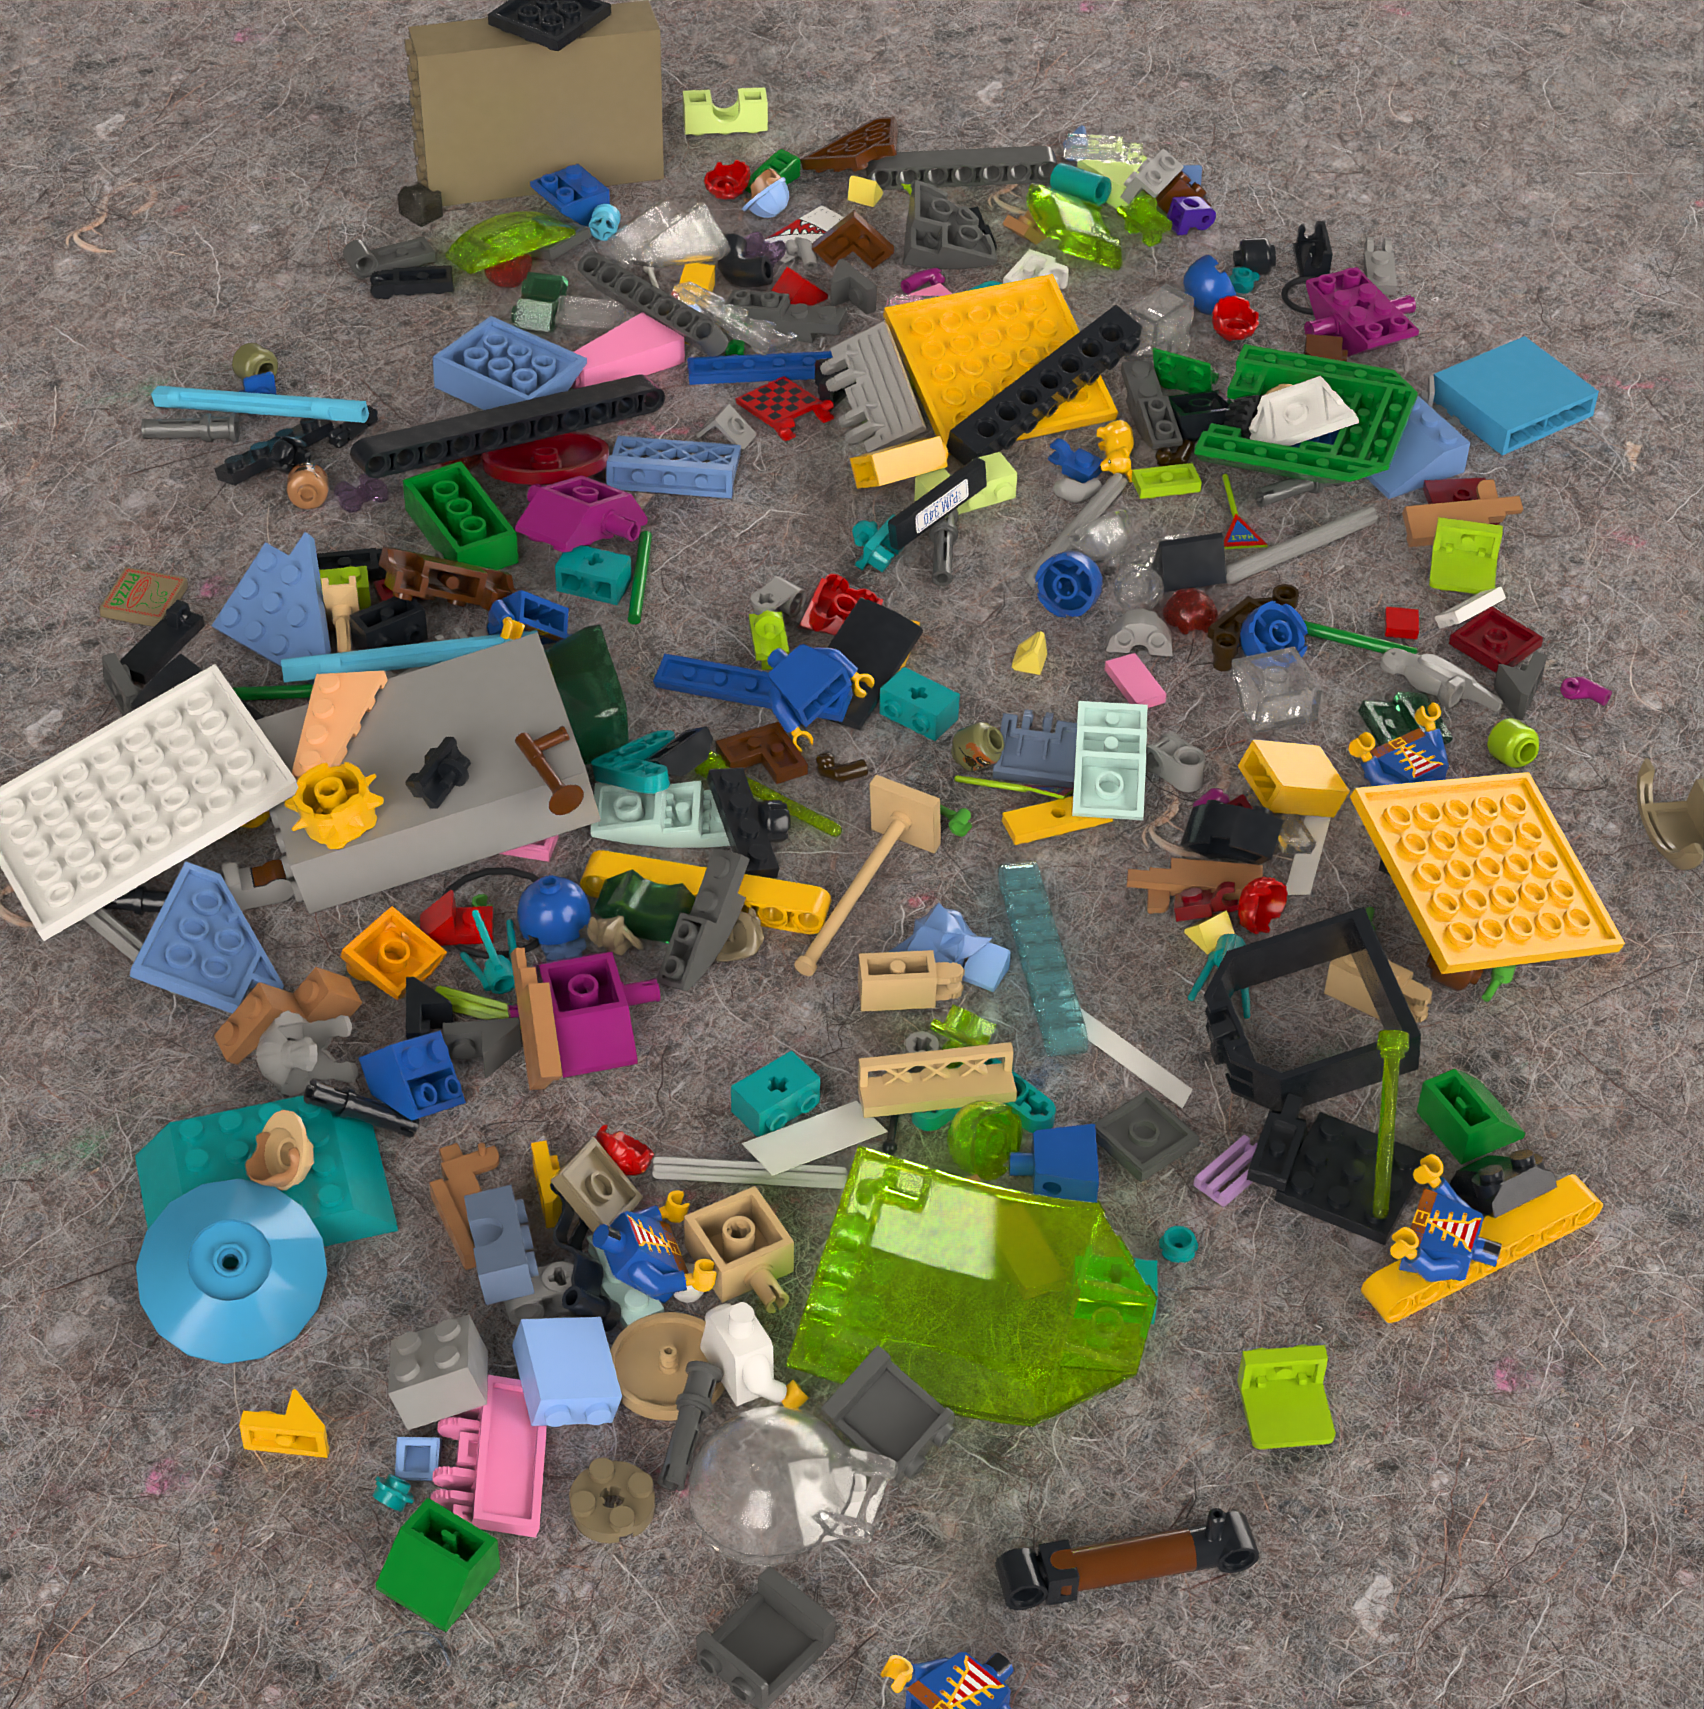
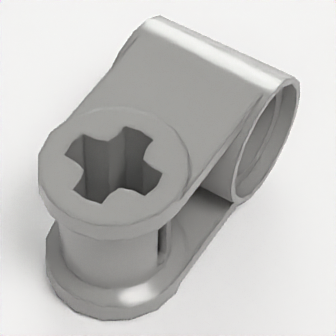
M775 576L769 583L751 595L750 603L753 607V614L760 615L765 610L782 612L785 623L803 609L807 600V591L780 576Z
M1167 731L1161 735L1160 740L1155 744L1146 745L1147 770L1157 774L1182 792H1194L1202 787L1205 754L1200 748L1191 745L1172 731Z
M559 1261L539 1267V1275L531 1277L535 1294L504 1301L510 1323L519 1326L521 1319L552 1318L573 1313L563 1307L562 1297L564 1292L572 1286L571 1276L574 1265L569 1262ZM557 1273H561L562 1282L558 1283Z

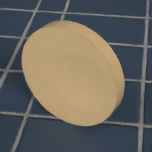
M662 1312L645 1316L628 1325L617 1336L610 1350L622 1394L620 1402L634 1413L646 1418L662 1421L677 1420L679 1411L677 1410L676 1399L679 1394L683 1393L688 1377V1374L685 1372L687 1363L690 1361L709 1363L700 1349L706 1322L689 1314ZM721 1382L716 1383L711 1399L712 1404L717 1401L725 1389Z

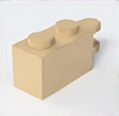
M933 950L860 953L858 990L861 1012L935 1008L936 1001L958 999V997H961L964 987L960 981H962L965 969H963L961 964H957V962L935 963Z
M1349 954L1332 960L1329 965L1324 994L1380 1020L1352 955ZM1388 960L1415 1022L1421 1023V1021L1427 1020L1429 1009L1427 1005L1431 1004L1432 991L1427 986L1424 987L1423 984L1412 980L1414 972Z

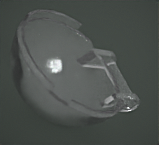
M786 1406L755 1407L737 1413L722 1422L706 1438L693 1461L688 1479L689 1512L691 1518H694L695 1523L702 1532V1539L724 1557L743 1564L764 1567L798 1562V1554L819 1545L826 1535L861 1544L870 1543L875 1533V1528L872 1524L889 1480L895 1478L899 1466L896 1461L887 1456L846 1447L829 1426L810 1413ZM855 1473L871 1477L856 1518L844 1515L852 1500Z

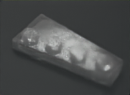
M691 281L677 284L673 288L671 296L711 318L717 326L719 325L727 330V334L730 337L751 345V349L758 354L767 355L795 347L799 335L791 331L788 332V335H784L775 330L777 324L767 319L764 321L748 317L749 310L741 306L724 305L725 299Z

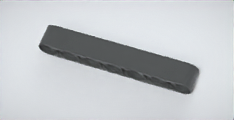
M1048 146L897 152L895 156H886L879 160L869 161L868 167L865 170L867 179L876 181L882 190L904 189L901 184H911L912 188L915 180L937 188L1050 182L1052 171L1058 163L1053 149Z
M588 252L578 262V271L594 288L637 314L645 313L682 335L685 342L709 356H718L726 350L729 341L727 335L706 315L597 252Z

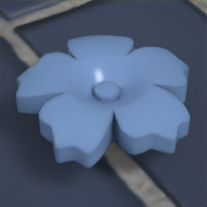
M579 937L563 944L541 945L546 961L580 956L587 947L585 938Z

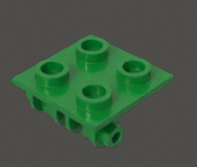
M1153 347L1154 369L1159 384L1162 387L1170 390H1181L1189 394L1213 391L1212 384H1217L1219 373L1215 372L1214 368H1211L1210 363Z

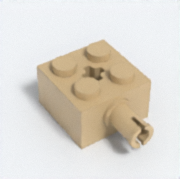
M756 1186L684 1216L685 1248L695 1262L700 1259H710L714 1262L713 1271H716L717 1275L713 1290L722 1303L754 1290L768 1313H776L773 1302L779 1311L788 1304L789 1296L784 1292L776 1279L794 1272V1241Z

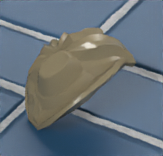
M752 907L749 908L748 913L740 912L730 936L715 958L716 961H739L757 954L763 943L764 934L761 920L756 916V911Z
M623 916L596 920L594 917L589 918L588 936L598 948L604 946L606 951L623 956L632 946L639 950H643L644 947L640 939L635 937L623 924Z

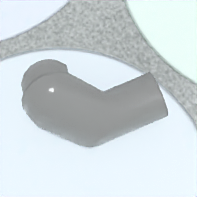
M796 237L795 240H787L786 251L788 255L797 254V256L801 257L805 270L817 268V259L815 252L812 250V242L801 237Z
M1064 478L1058 480L1054 484L1053 489L1058 497L1073 503H1080L1094 496L1101 489L1102 485L1097 478H1093L1085 483Z

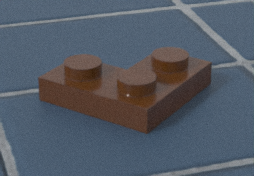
M853 210L812 243V250L831 267L835 266L839 259H844L851 252H854L874 269L894 253V246L861 215Z
M779 722L716 741V752L727 768H747L762 763L776 784L808 774L807 762Z

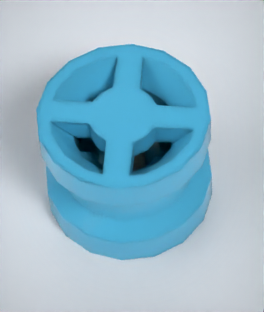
M600 204L595 207L589 222L591 235L602 241L611 240L615 237L621 220L619 210L610 204Z

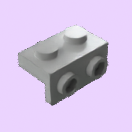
M1163 148L1152 160L1148 157L1138 168L1139 173L1134 171L1124 182L1127 188L1120 198L1129 205L1143 189L1152 197H1157L1182 171L1183 165Z

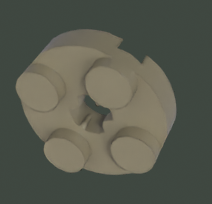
M605 1457L593 1460L589 1468L582 1471L576 1477L570 1488V1512L575 1520L576 1527L587 1538L609 1544L620 1542L619 1537H625L632 1533L633 1537L641 1534L651 1523L656 1508L652 1477L631 1463L611 1461ZM618 1496L623 1503L619 1506L614 1503V1508L605 1507L604 1498Z

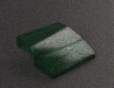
M1397 692L1392 702L1363 700L1358 712L1378 745L1381 746L1418 728L1426 732L1425 727L1416 722L1415 713L1417 709L1424 706L1426 715L1430 717L1428 706L1431 704V701L1426 693ZM1439 717L1435 721L1436 729L1440 728L1445 745L1452 741L1453 736L1442 718Z

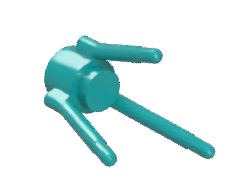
M473 910L472 916L489 959L486 960L484 971H482L466 952H461L460 957L480 980L484 991L491 990L495 994L510 992L515 988L510 954L517 948L513 920L508 919L506 921L509 960L503 955H497L479 911Z
M1224 934L1219 937L1215 951L1209 953L1208 960L1188 995L1189 1001L1195 1000L1215 965L1219 967L1227 951L1246 945L1240 936ZM1249 987L1241 989L1243 1016L1245 1019L1251 1016Z

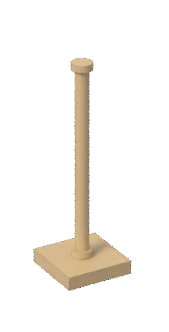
M875 775L869 784L871 829L882 833L883 836L804 956H799L795 961L794 966L798 972L805 976H812L815 973L817 961L897 840L935 854L941 844L940 798Z

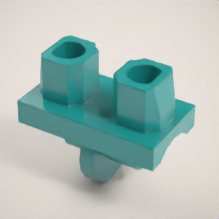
M892 514L879 530L877 529L878 525L876 522L866 520L858 521L853 527L854 543L857 546H864V553L856 561V567L863 570L870 564L883 573L895 556L885 549L884 546L897 555L904 549L903 547L897 551L890 547L888 521L896 516L895 514Z

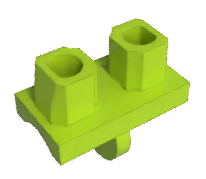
M765 610L760 615L749 614V626L755 660L760 661L762 670H772L773 668L767 662L772 651L781 648L789 654L782 612Z

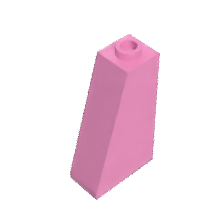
M641 312L574 351V353L587 358V364L571 387L577 389L638 374L646 376L680 365L685 362L684 337Z

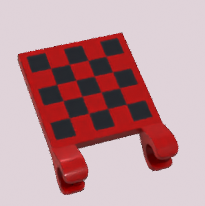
M785 376L736 398V404L774 428L783 441H789L796 437V434L790 430L795 426L793 419L813 410L818 419L823 423L834 419V415L828 411L834 408L831 400H820Z

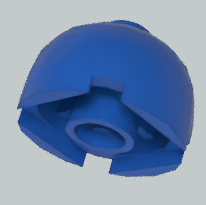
M1206 254L1190 265L1183 279L1185 292L1182 293L1184 302L1190 309L1195 307L1200 313L1212 315L1215 304L1221 298L1237 296L1226 272L1220 273L1214 267L1219 263L1211 255Z
M1069 550L1051 556L1040 565L1035 576V583L1038 582L1039 593L1037 595L1039 601L1047 611L1058 617L1065 618L1066 615L1071 617L1081 616L1096 604L1102 592L1103 578L1099 567L1090 557L1081 552Z
M1270 601L1249 613L1242 623L1240 632V644L1245 656L1254 665L1266 670L1283 669L1299 661L1307 651V645L1304 646V636L1308 632L1301 615L1288 604L1280 605L1275 603L1276 601Z
M549 875L538 879L526 887L518 901L517 920L519 931L527 940H529L528 935L538 938V943L542 945H558L580 937L579 930L584 928L585 925L588 928L589 918L592 917L588 898L582 888L576 882L564 877Z

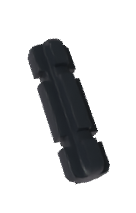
M367 405L369 416L365 423L344 421L339 427L329 432L328 442L336 448H341L348 441L367 429V426L375 423L378 420V411Z

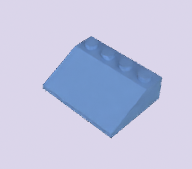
M490 316L433 356L434 388L486 410L568 391L586 366L587 358Z
M1418 396L1389 469L1366 478L1388 499L1422 488L1424 480L1447 479L1464 473L1470 442Z

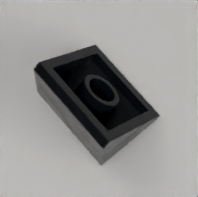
M1222 532L1160 541L1148 577L1151 585L1163 592L1227 583L1224 537Z

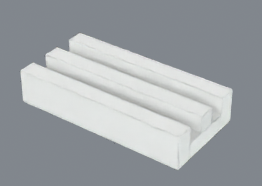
M1502 587L1482 591L1435 616L1439 629L1460 624L1506 599Z

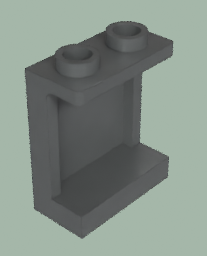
M879 1345L874 1348L821 1407L823 1417L898 1484L906 1476L910 1480L913 1479L925 1466L927 1459L924 1456L934 1444L939 1448L944 1445L956 1429L952 1425L955 1422L954 1412L949 1407L945 1409L891 1361V1356Z
M769 1566L758 1576L757 1593L711 1636L704 1630L696 1636L697 1661L708 1675L712 1677L717 1675L726 1682L739 1701L744 1704L751 1703L757 1709H766L835 1642L836 1618Z

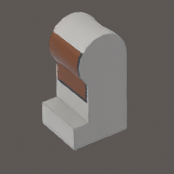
M280 859L268 861L262 866L257 865L240 869L237 868L236 862L222 864L224 881L241 910L284 902L294 894L291 886V881H294L293 877L287 878Z

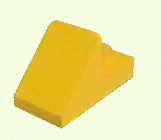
M545 1140L531 1143L533 1171L546 1228L555 1227L562 1213V1201L551 1190L550 1184L552 1182L550 1180L560 1170L557 1155L550 1156L547 1141Z
M296 1389L292 1390L285 1415L266 1410L259 1412L243 1410L239 1427L244 1449L328 1458L329 1445L326 1427Z

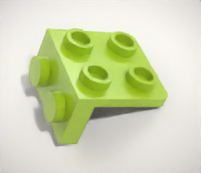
M1438 517L1432 547L1429 586L1443 591L1450 590L1472 593L1474 595L1495 588L1497 558L1503 526Z
M1301 1344L1288 1348L1268 1349L1261 1347L1242 1351L1237 1382L1251 1442L1255 1448L1272 1449L1323 1445L1334 1441L1336 1432L1323 1385L1328 1362L1325 1345L1309 1346Z

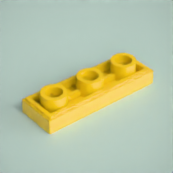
M1073 796L1002 813V823L1014 845L1113 822V818L1072 816Z

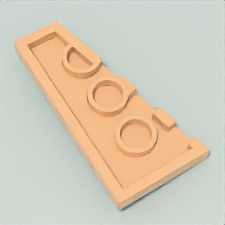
M385 671L316 674L292 769V775L296 780L307 770L321 763L327 762L329 767L339 766L348 752L346 748L348 742L352 737L357 736L361 729L360 721L365 712L371 711L376 702L374 698L378 689H383L388 681Z

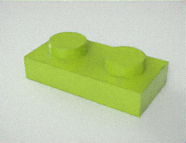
M1193 463L1132 470V482L1140 499L1201 492L1202 481Z

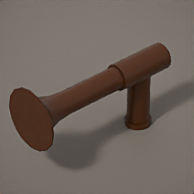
M563 725L559 729L536 740H533L527 732L520 733L515 739L519 749L551 790L552 796L549 801V809L555 815H565L572 812L581 804L584 798L582 788L578 785H565L542 753L557 744L570 740Z

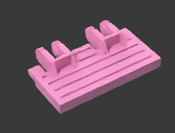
M488 1375L487 1405L438 1421L437 1433L447 1439L458 1440L456 1467L443 1466L435 1468V1471H433L432 1482H434V1485L442 1488L446 1487L447 1489H436L431 1494L430 1499L479 1529L536 1538L540 1527L547 1426H531L521 1380Z

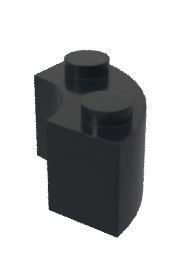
M1207 800L1206 804L1192 808L1180 846L1209 859L1230 858L1249 864L1260 865L1272 859L1284 820L1273 816V812L1270 809L1262 806H1253L1250 809L1224 804L1217 800Z

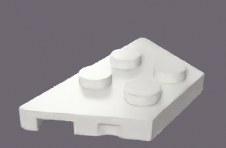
M1319 376L1263 395L1257 407V415L1253 418L1249 430L1252 433L1250 436L1252 440L1291 446L1357 424L1359 419L1354 411L1343 402L1341 397L1330 388L1329 384Z

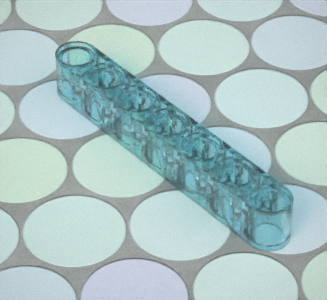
M1036 861L1000 864L998 868L999 887L1047 1056L1057 1057L1087 1053L1088 1037L1085 1022Z

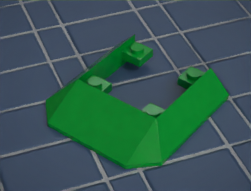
M1244 344L1236 360L1235 374L1228 386V399L1235 400L1236 398L1265 395L1267 391L1279 384L1295 385L1321 376L1329 384L1330 388L1341 397L1343 402L1354 411L1359 419V423L1340 429L1334 445L1306 440L1301 442L1299 448L1241 438V428L1211 423L1208 431L1202 432L1194 454L1203 462L1323 484L1352 482L1389 469L1417 400L1418 392L1393 369Z

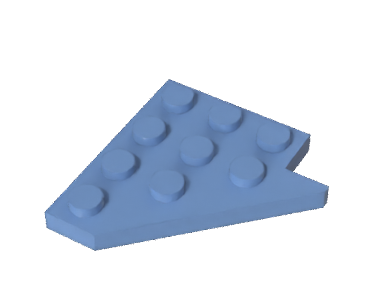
M304 532L290 555L265 542L211 626L281 667V659L330 654L331 648L314 538ZM315 679L306 680L305 682L314 684Z
M185 861L131 967L130 977L232 1014L243 1002L249 989H254L259 982L283 990L284 985L221 874Z

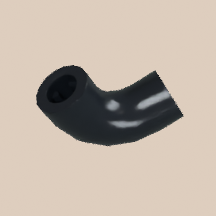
M725 234L719 238L717 264L727 281L740 287H760L772 284L774 276L773 267L767 256L746 258L747 242L740 235Z

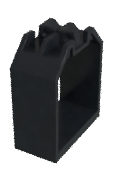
M1364 907L1227 951L1204 994L1207 1004L1205 1015L1208 1020L1206 1031L1211 1041L1210 1052L1215 1065L1226 1064L1229 1073L1225 1074V1078L1232 1094L1270 1110L1282 1112L1288 1093L1303 1098L1301 1108L1419 1069L1421 1033ZM1351 954L1388 1038L1285 1072H1279L1256 1062L1232 1004L1231 997L1233 993Z

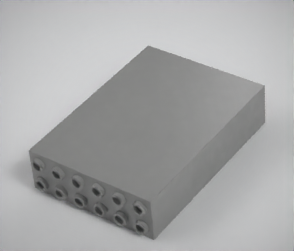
M538 632L389 678L384 688L378 689L374 696L376 702L371 711L365 712L360 721L361 729L357 736L352 737L346 746L348 752L341 763L349 762L361 770L364 777L376 774L377 777L368 788L371 793L379 795L384 799L382 805L375 807L376 825L366 830L360 837L347 842L341 849H329L326 844H320L311 839L304 828L292 831L291 828L300 819L298 812L286 808L284 805L285 801L269 809L275 829H281V831L275 832L281 853H287V856L281 857L287 878H295L294 881H291L297 902L304 900L309 914L601 821L588 774ZM309 704L255 720L291 773ZM563 725L570 740L557 744L542 753L565 785H578L582 788L584 798L581 804L572 812L565 815H555L549 809V801L552 796L551 790L519 749L515 739L520 733L527 732L533 740H536L559 729ZM445 737H454L460 752L471 762L467 769L469 779L464 786H454L438 809H430L423 798H416L412 795L405 781L412 773L420 772L425 765L424 756L430 748H438Z

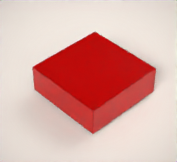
M1386 607L1384 614L1385 637L1418 639L1419 609Z

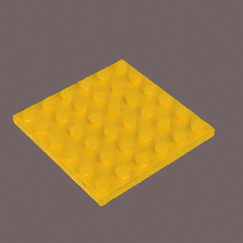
M1053 274L885 307L883 317L889 326L892 337L936 436H941V440L945 445H947L949 432L952 428L1080 332ZM1101 375L1092 385H1085L1080 389L1073 400L1063 402L1051 417L1047 418L1045 416L1030 433H1023L1016 441L1116 420L1118 410Z
M1529 772L1355 788L1350 795L1358 815L1441 974L1619 952L1625 945Z

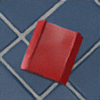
M829 574L825 579L821 578L797 628L835 636L860 598L882 605L884 599L878 598L874 592L865 588L858 590L850 588L848 581L838 574Z

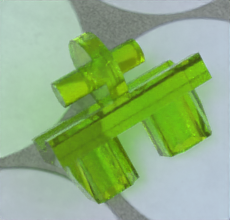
M1149 194L1141 198L1136 197L1129 206H1118L1117 214L1125 220V230L1134 234L1142 232V242L1148 247H1152L1162 242V233L1172 229V221L1156 210L1157 200Z
M952 1004L945 1022L934 1018L929 1029L950 1039L942 1047L943 1050L989 1045L988 1043L997 1025ZM952 1062L946 1067L953 1069L962 1062Z

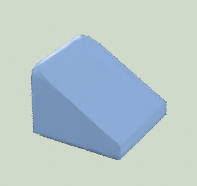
M988 942L979 951L968 957L964 966L965 972L962 980L994 992L1009 970L1010 950Z
M397 1437L395 1476L404 1481H432L433 1471H435V1468L440 1467L442 1439L437 1437Z

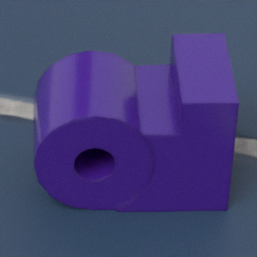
M1173 197L1165 222L1177 235H1187L1189 228L1196 227L1198 230L1209 228L1216 219V212L1201 197Z

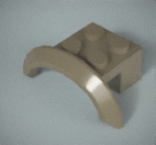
M1645 758L1637 776V803L1644 828L1651 842L1673 867L1680 870L1694 869L1704 859V779H1695L1687 801L1654 803L1653 777L1655 768L1649 758Z

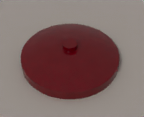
M569 432L482 453L483 470L492 478L509 483L550 485L581 475L589 477L602 471L607 466L609 447L599 437L586 433Z

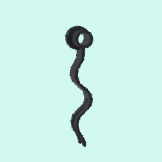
M551 1183V1190L562 1201V1213L553 1231V1241L555 1245L574 1255V1268L571 1276L572 1286L564 1292L562 1305L565 1309L581 1317H601L604 1330L608 1332L619 1322L621 1307L618 1302L601 1295V1285L604 1276L603 1266L599 1260L582 1252V1243L589 1227L580 1216L569 1240L567 1239L574 1216V1209Z

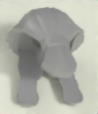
M290 1011L281 1013L259 1038L256 1055L261 1075L273 1083L281 1094L288 1096H299L301 1092L305 1091L307 1085H310L312 1079H334L346 1083H354L358 1076L356 1064L350 1061L336 1062L333 1056L326 1050L333 1037H347L351 1034L352 1022L349 1016L340 1015L335 1019L332 1018L327 1021L317 1020L309 1023L297 1013Z

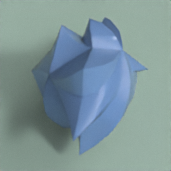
M938 903L927 915L915 919L913 935L904 942L897 944L898 946L888 952L933 950L935 963L957 962L964 969V959L979 951L993 937L976 936L970 930L960 912L955 909L944 908Z

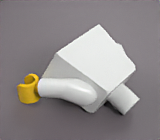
M745 1302L735 1305L725 1303L710 1309L706 1313V1325L700 1349L710 1364L722 1370L723 1377L721 1383L736 1407L763 1397L776 1403L782 1402L793 1413L809 1399L794 1379L787 1385L774 1379L773 1345L750 1305Z

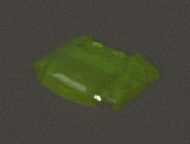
M1032 183L1026 195L1028 209L1039 228L1047 237H1053L1062 241L1057 246L1062 252L1116 270L1121 268L1122 252L1120 239L1112 237L1110 230L1105 226L1101 218L1102 215L1099 213L1103 208L1102 206L1041 184Z
M533 211L509 212L488 218L468 229L450 246L448 251L445 252L446 259L467 273L472 274L574 236L576 233L575 229L549 214Z

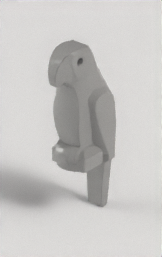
M1399 648L1390 649L1383 654L1380 663L1381 669L1394 675H1404L1412 686L1422 692L1437 696L1440 704L1448 709L1457 704L1459 699L1465 700L1467 698L1495 712H1499L1503 700L1477 683L1474 677L1437 655L1412 654Z

